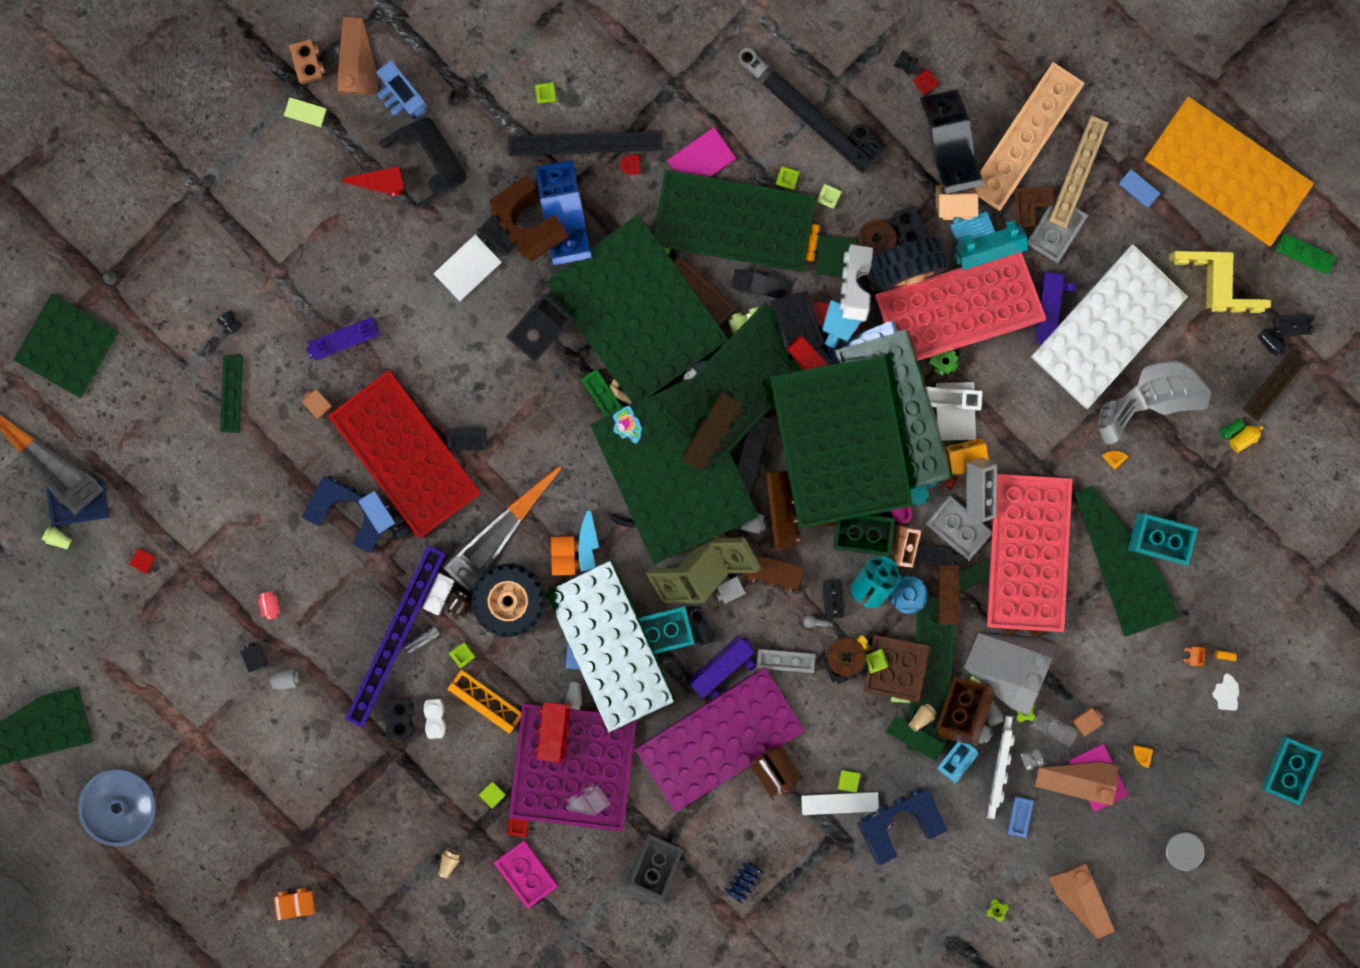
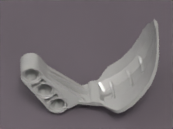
M1166 361L1150 364L1143 368L1138 384L1123 398L1109 401L1101 407L1097 428L1104 443L1107 445L1113 444L1121 438L1122 430L1134 412L1152 409L1166 415L1179 411L1205 410L1209 406L1211 391L1200 376L1183 362Z

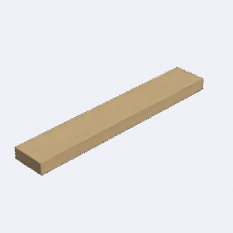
M1092 115L1090 116L1048 222L1065 229L1068 227L1109 122Z

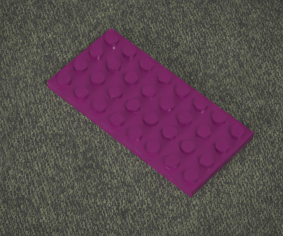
M764 666L634 749L673 810L677 812L749 767L758 754L768 755L765 751L767 748L775 745L782 746L805 730Z

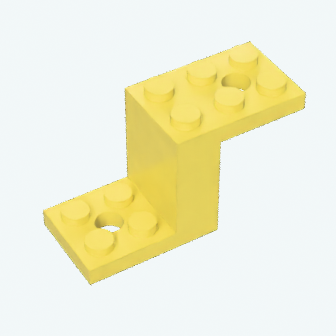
M1175 251L1169 254V262H1174V265H1186L1189 262H1194V266H1205L1207 264L1206 308H1211V312H1223L1231 309L1232 313L1246 312V309H1250V313L1265 312V309L1271 308V300L1232 299V252Z

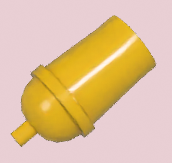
M1246 426L1245 429L1229 440L1233 450L1239 453L1253 443H1257L1261 436L1260 430L1263 427Z

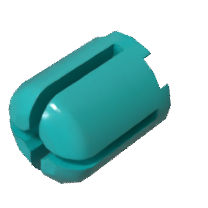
M886 556L881 558L871 557L852 582L851 592L854 599L860 603L871 587H873L863 606L867 608L881 606L900 583L901 576H899V571L896 568L897 564Z

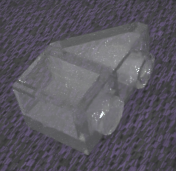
M1041 710L1038 711L1031 724L1032 728L1068 747H1071L1079 731Z
M590 784L583 789L584 793L581 796L574 795L567 800L569 804L566 805V809L568 811L596 815L611 805V802L598 784L595 786Z

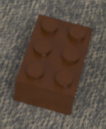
M957 677L953 678L936 727L941 738L977 746L994 697V692L990 685Z

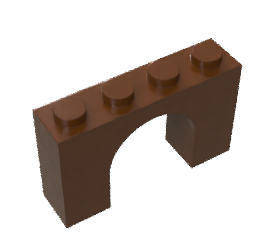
M526 175L490 199L489 202L493 206L490 210L495 218H501L499 224L504 231H510L511 234L508 237L514 245L518 243L520 246L517 248L518 252L523 258L527 256L529 261L532 262L569 236L555 215H552L533 228L522 229L517 227V219L520 213L540 199V193Z

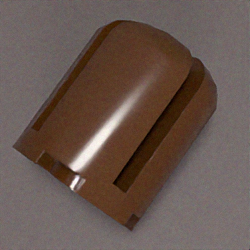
M778 745L771 746L765 751L786 782L784 785H782L762 753L755 756L751 763L753 771L772 801H774L773 796L776 794L784 795L795 788V782L798 780L804 781V778L800 775L784 748Z

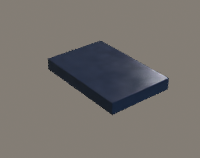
M104 480L96 481L104 488L103 492L76 515L63 503H60L49 488H47L46 493L52 527L110 518Z

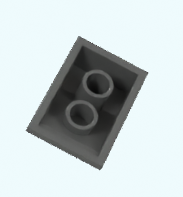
M648 834L624 892L659 907L665 899L683 849Z

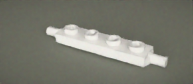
M1005 716L1004 726L1002 727L1000 748L990 803L988 804L987 818L995 819L996 808L1004 800L1005 792L1002 791L1003 784L1007 783L1008 773L1005 770L1006 765H1010L1011 762L1009 748L1013 746L1015 735H1012L1011 725L1013 717Z

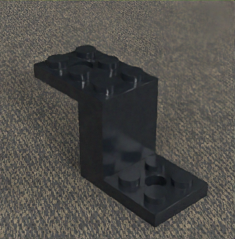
M958 89L920 97L921 105L929 124L934 163L945 193H956L961 190L984 186L983 178L974 157L970 120Z
M550 291L547 295L544 293L506 338L536 363L559 335L563 336L575 320L566 312L553 292ZM531 330H536L539 333V338L535 341H531L528 338V333Z

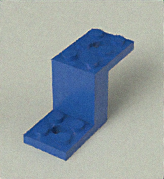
M573 160L535 167L544 218L546 220L555 215L569 236L550 249L553 265L591 258Z

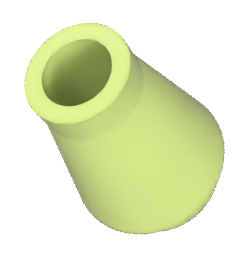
M48 526L41 539L45 541V544L61 547L66 550L72 539L68 538L57 528Z

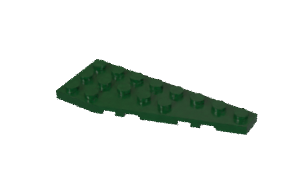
M1089 486L1073 492L1123 636L1126 637L1179 618L1167 582L1146 555L1128 551L1131 535L1094 487Z
M79 686L42 695L0 721V765L92 743Z

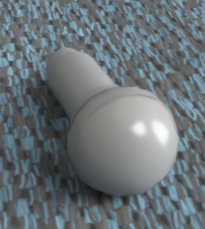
M812 615L805 616L803 624L807 628L815 626L828 628L833 625V622L829 620L816 619Z

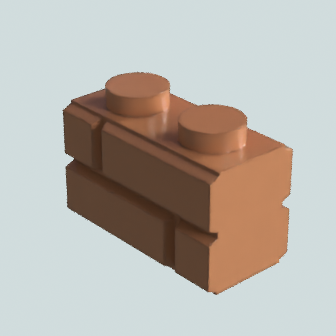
M895 524L891 557L888 558L892 559L898 566L913 568L922 530Z

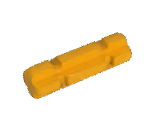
M811 224L806 261L812 262L815 259L814 251L817 248L818 233L820 232V225Z

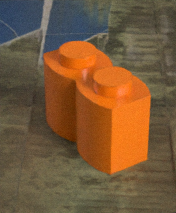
M575 536L551 537L552 575H576V571H579V559L575 558V552H579V540H575Z
M307 887L298 888L295 893H289L288 890L279 891L277 896L273 897L277 920L316 913L313 890H308Z

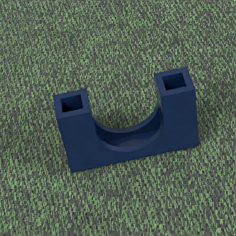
M331 475L328 478L323 477L302 518L317 526H321L334 503L342 499L352 500L360 506L364 515L363 525L353 545L368 553H372L382 532L380 534L377 532L358 502L367 494L363 493L361 496L355 493L356 489L348 484L345 487L338 484L339 480ZM384 504L389 514L392 515L393 512L389 511L390 506Z
M916 788L910 792V796L906 798L901 796L894 800V804L890 806L886 804L879 807L877 813L873 815L868 813L860 817L861 821L857 822V825L876 865H882L898 857L888 836V824L892 817L899 812L906 811L911 813L917 819L926 839H933L948 831L928 789Z

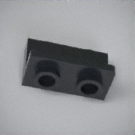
M492 214L477 229L480 233L478 237L485 244L489 241L494 246L492 250L499 257L502 254L507 257L518 243L515 245L508 237L511 234L510 231L507 230L505 232L499 224L500 220L496 219Z
M822 581L825 619L844 618L842 581Z

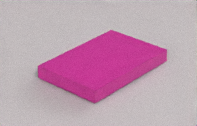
M713 127L667 161L674 171L711 177L734 161L736 157Z
M1103 743L1068 760L1070 765L1104 762L1114 765ZM1119 775L1117 776V787L1113 803L1129 796ZM1088 800L1093 812L1108 806L1107 804Z
M525 839L493 862L527 909L558 887L556 881Z

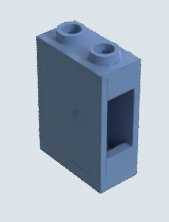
M389 61L376 72L386 85L385 88L377 93L379 99L382 100L392 92L393 96L384 102L387 109L398 101L400 102L390 110L393 116H396L405 109L412 119L415 117L418 119L427 112L425 110L427 108L426 103L392 61Z

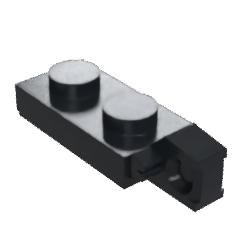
M918 545L914 564L936 567L953 566V563L962 564L964 555H955L954 550L950 548Z

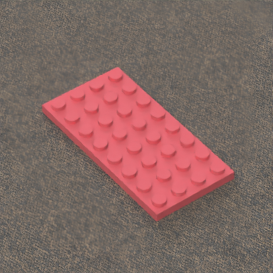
M1022 252L967 270L958 268L926 278L915 284L904 285L875 294L884 324L894 320L898 332L905 329L909 330L917 360L1046 321V316Z
M997 474L996 518H993L987 627L1064 632L1072 479Z

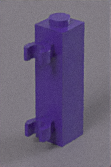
M1043 273L1040 303L1046 316V321L1036 325L1034 342H1039V346L1058 327L1062 291L1075 292L1076 284L1063 282L1064 274Z
M370 317L308 342L309 347L306 349L310 359L314 358L315 361H318L381 335L374 318Z
M737 635L687 681L702 698L707 694H710L712 698L717 697L720 693L715 687L742 663L750 671L757 667L749 658L754 653L751 649L753 644L746 637L742 639Z

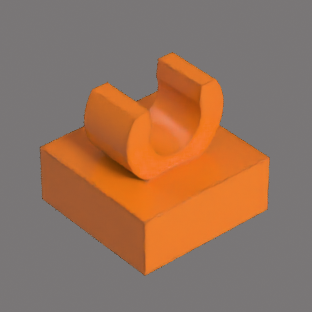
M1192 646L1191 648H1185L1184 651L1190 652L1191 656L1189 659H1183V661L1190 663V666H1204L1206 647Z

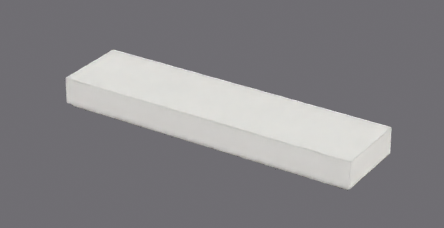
M878 792L801 795L802 815L878 812L877 809L879 808Z

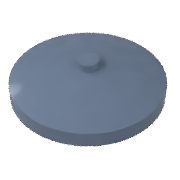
M125 769L107 770L94 776L83 788L78 803L79 818L85 831L96 841L108 846L129 845L143 837L151 828L156 815L155 795L150 785L140 775Z

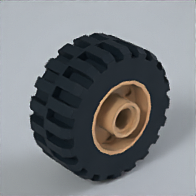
M937 237L922 238L881 252L871 260V266L878 287L882 291L918 283L926 278L938 275L948 268V261L941 240Z
M502 564L486 571L476 582L471 600L473 613L478 623L489 633L507 638L520 636L530 631L542 617L546 602L545 591L540 580L532 571L516 564ZM507 595L513 598V604L510 606L504 603V597Z

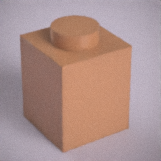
M310 389L303 396L305 399L302 403L317 419H320L333 407L318 389L314 391Z
M1092 707L1087 708L1071 719L1084 737L1103 724L1101 721L1103 716L1097 708L1094 710Z

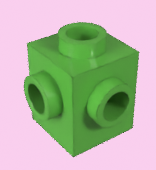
M953 350L931 356L928 362L929 365L934 367L933 371L942 376L944 373L947 375L950 372L954 373L959 365L956 362L958 357L955 356L956 352ZM943 358L947 360L946 365L942 363Z

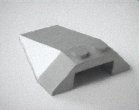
M978 633L964 669L981 683L990 685L994 694L1008 707L1029 715L1057 645L1040 638L1007 637L1006 635Z

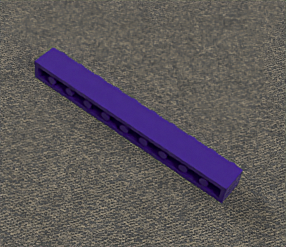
M431 545L427 546L345 720L362 728L365 726L443 563L446 552Z

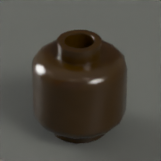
M464 588L452 590L445 601L448 613L453 617L467 615L472 606V594Z

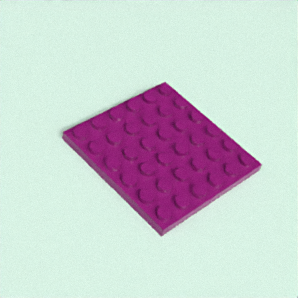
M523 703L509 818L623 832L637 720L608 732L600 712L571 709L565 762L537 760L538 755H536V746L540 740L538 727L542 723V717L540 716L542 705Z

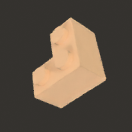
M936 185V210L939 217H942L944 220H952L954 217L973 219L974 216H978L977 190L966 189L946 194L943 185Z

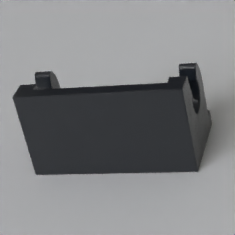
M1315 315L1272 317L1273 334L1276 336L1312 335L1315 331V328H1313Z
M447 429L449 451L487 450V429Z

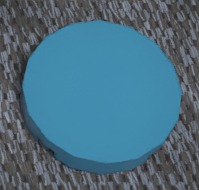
M915 576L901 577L900 583L890 596L892 604L900 612L913 614L925 607L928 602L929 593L923 580Z

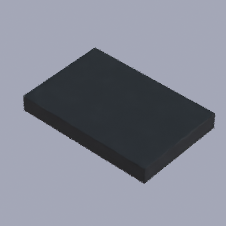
M807 290L770 301L787 357L791 356L787 348L799 336H802L813 349L824 346Z

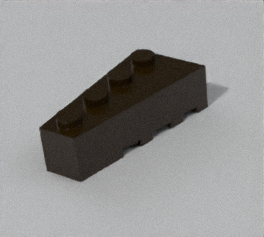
M722 390L718 391V400L710 405L707 418L701 421L697 429V435L694 434L681 457L682 460L700 471H703L704 468L708 469L713 460L710 457L714 451L718 452L723 444L721 439L724 434L728 435L733 427L731 422L734 417L738 419L743 411V408H741L742 403Z

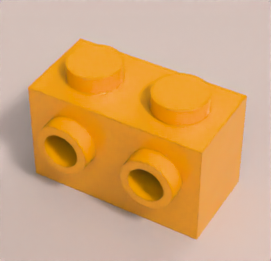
M982 438L944 447L952 474L960 475L966 473L967 462L981 457L989 461L986 443Z

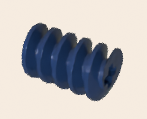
M750 861L749 863L742 862L745 869H738L737 871L740 876H733L736 882L729 881L732 888L724 889L727 894L742 903L740 899L747 900L748 897L745 893L751 894L752 891L749 886H756L753 880L759 881L760 877L758 874L765 873Z

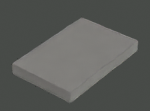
M1057 195L1054 197V206L1058 198ZM1048 206L1027 240L1028 246L1058 264L1089 216L1076 207L1068 227L1065 229L1048 222L1054 206Z
M951 495L947 497L925 523L926 526L960 555H964L967 561L971 560L992 535V530L985 524L967 516L966 508Z

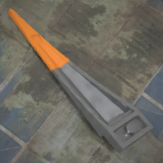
M0 415V430L58 501L63 503L74 515L103 492L104 488L89 474L61 458Z
M557 466L464 542L442 565L468 592L475 587L478 579L488 571L517 526L559 473L561 466Z

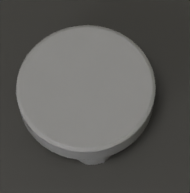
M1176 833L1168 839L1165 848L1166 858L1178 870H1192L1199 866L1204 858V845L1192 833Z

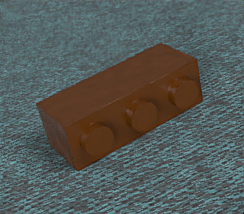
M754 554L761 569L758 573H742L745 576V580L756 582L759 579L764 581V585L775 587V584L782 585L783 590L793 592L794 589L798 590L804 567Z
M939 566L938 625H958L959 566Z

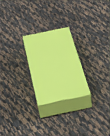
M289 97L284 116L322 127L327 109Z

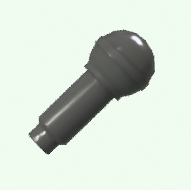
M109 271L103 275V280L106 284L112 285L116 282L117 277L114 272Z

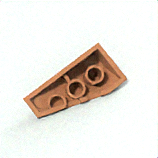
M343 17L337 91L339 94L377 96L379 76L376 73L377 69L363 18Z
M1104 762L1039 767L1035 787L1112 806L1117 787L1118 766Z
M1082 861L1048 877L1056 895L1097 939L1115 932L1086 863Z

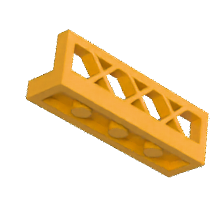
M463 670L459 672L448 687L450 692L509 734L521 719V711ZM462 675L469 679L470 688L462 689L456 684ZM473 689H483L486 699H476ZM497 699L500 702L501 710L493 711L490 709L489 700ZM512 710L518 714L512 724L505 719V711Z

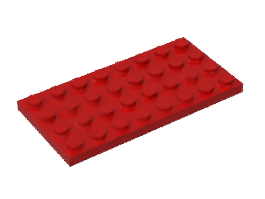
M390 370L328 415L332 423L419 539L481 494Z

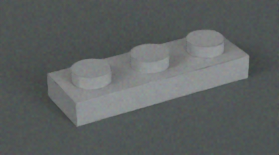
M758 649L756 668L761 669L765 666L766 669L814 673L816 654Z

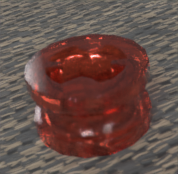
M956 475L944 480L942 487H947L948 491H951L958 476Z

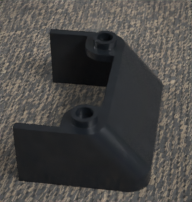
M422 118L405 125L378 142L382 148H385L397 139L405 145H411L419 141L438 172L429 180V188L433 195L417 204L421 210L463 185L466 181L464 169L430 118Z

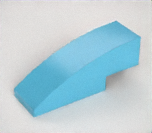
M591 510L585 514L579 537L581 572L596 568L592 549L599 548Z

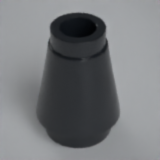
M1263 329L1257 336L1269 353H1273L1275 356L1286 346L1283 339L1266 329Z

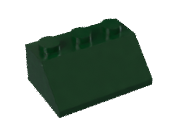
M865 515L836 521L833 550L891 557L895 518Z

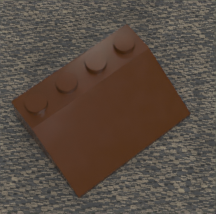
M788 471L765 473L773 549L777 551L795 548L797 543H800L799 531L795 532L794 524H798L796 512L793 513L792 505H794V501L790 491L791 485Z

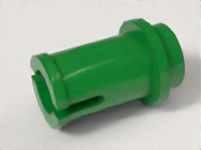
M1238 418L1226 427L1222 426V429L1219 431L1223 439L1230 440L1233 435L1245 429V425Z

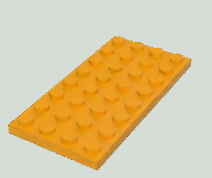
M1189 96L1185 99L1144 159L1151 166L1269 247H1271L1314 184Z

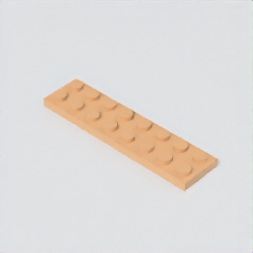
M1052 62L981 169L980 173L984 186L974 188L978 192V198L998 211L1002 209L1085 84L1083 81Z

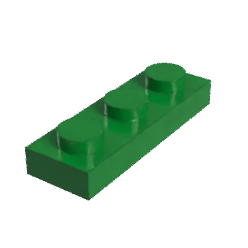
M1285 233L1282 234L1275 250L1325 275L1329 274L1336 259L1335 256Z
M597 369L581 379L605 417L623 409Z

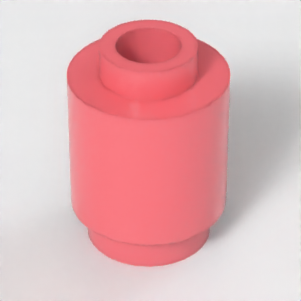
M274 591L259 594L258 603L261 616H266V620L277 618V614L281 613L277 595H274Z

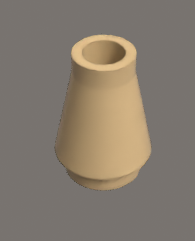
M929 704L921 705L913 719L909 722V726L917 732L920 728L935 720L936 711Z
M446 848L445 852L442 853L440 870L438 872L439 876L449 878L451 872L460 861V853L458 851Z

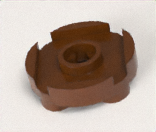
M883 220L867 222L861 228L858 235L859 246L873 248L872 258L881 252L895 247L897 241L894 228ZM874 234H878L879 237L883 238L878 245L876 242H872Z
M840 638L829 647L827 655L828 664L835 673L851 676L857 674L863 668L866 661L865 649L857 640ZM843 652H845V653H849V652H850V653L852 654V655L850 656L851 661L848 662L847 660H845V661L843 662V661H842V658H843L842 653H843Z

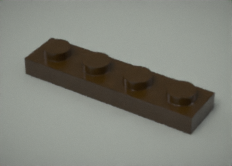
M1290 350L1242 410L1254 420L1259 421L1305 365L1306 361L1293 350Z

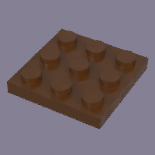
M873 635L870 653L883 649L889 667L871 674L868 668L864 692L921 702L931 645Z

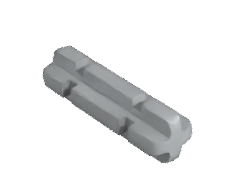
M436 627L429 629V632H424L414 638L412 642L406 643L404 648L408 653L416 650L415 648H419L431 641L432 638L438 637L440 635Z

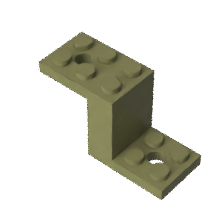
M713 538L697 545L678 568L649 569L646 575L663 603H705L729 573H758L761 566L745 538Z

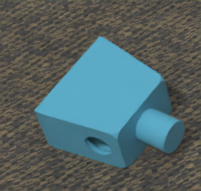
M831 300L822 331L829 334L825 345L835 349L839 339L844 342L849 340L861 321L842 318L843 310H840V304Z

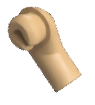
M613 379L609 388L614 396L621 401L631 404L632 402L628 396L620 389L617 381Z

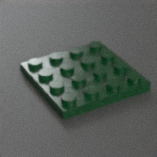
M51 293L13 360L73 395L82 398L119 331Z

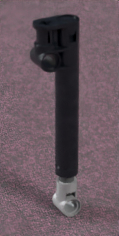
M745 48L739 53L738 60L741 66L745 67L757 79L761 78L764 81L762 85L769 89L772 94L861 174L887 147L886 144L882 145L875 139V135L864 124H857L848 134L844 133L786 79L781 77L776 70L773 72L769 70V65L756 55L754 50ZM749 53L753 59L751 62H744L742 55ZM855 130H864L865 137L857 138Z

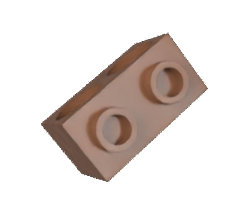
M309 39L289 45L299 83L302 85L323 79L322 73H325L323 63L318 61L317 55L320 54L317 43L314 44ZM303 48H310V54L308 56H301V50ZM314 66L315 73L307 75V67Z

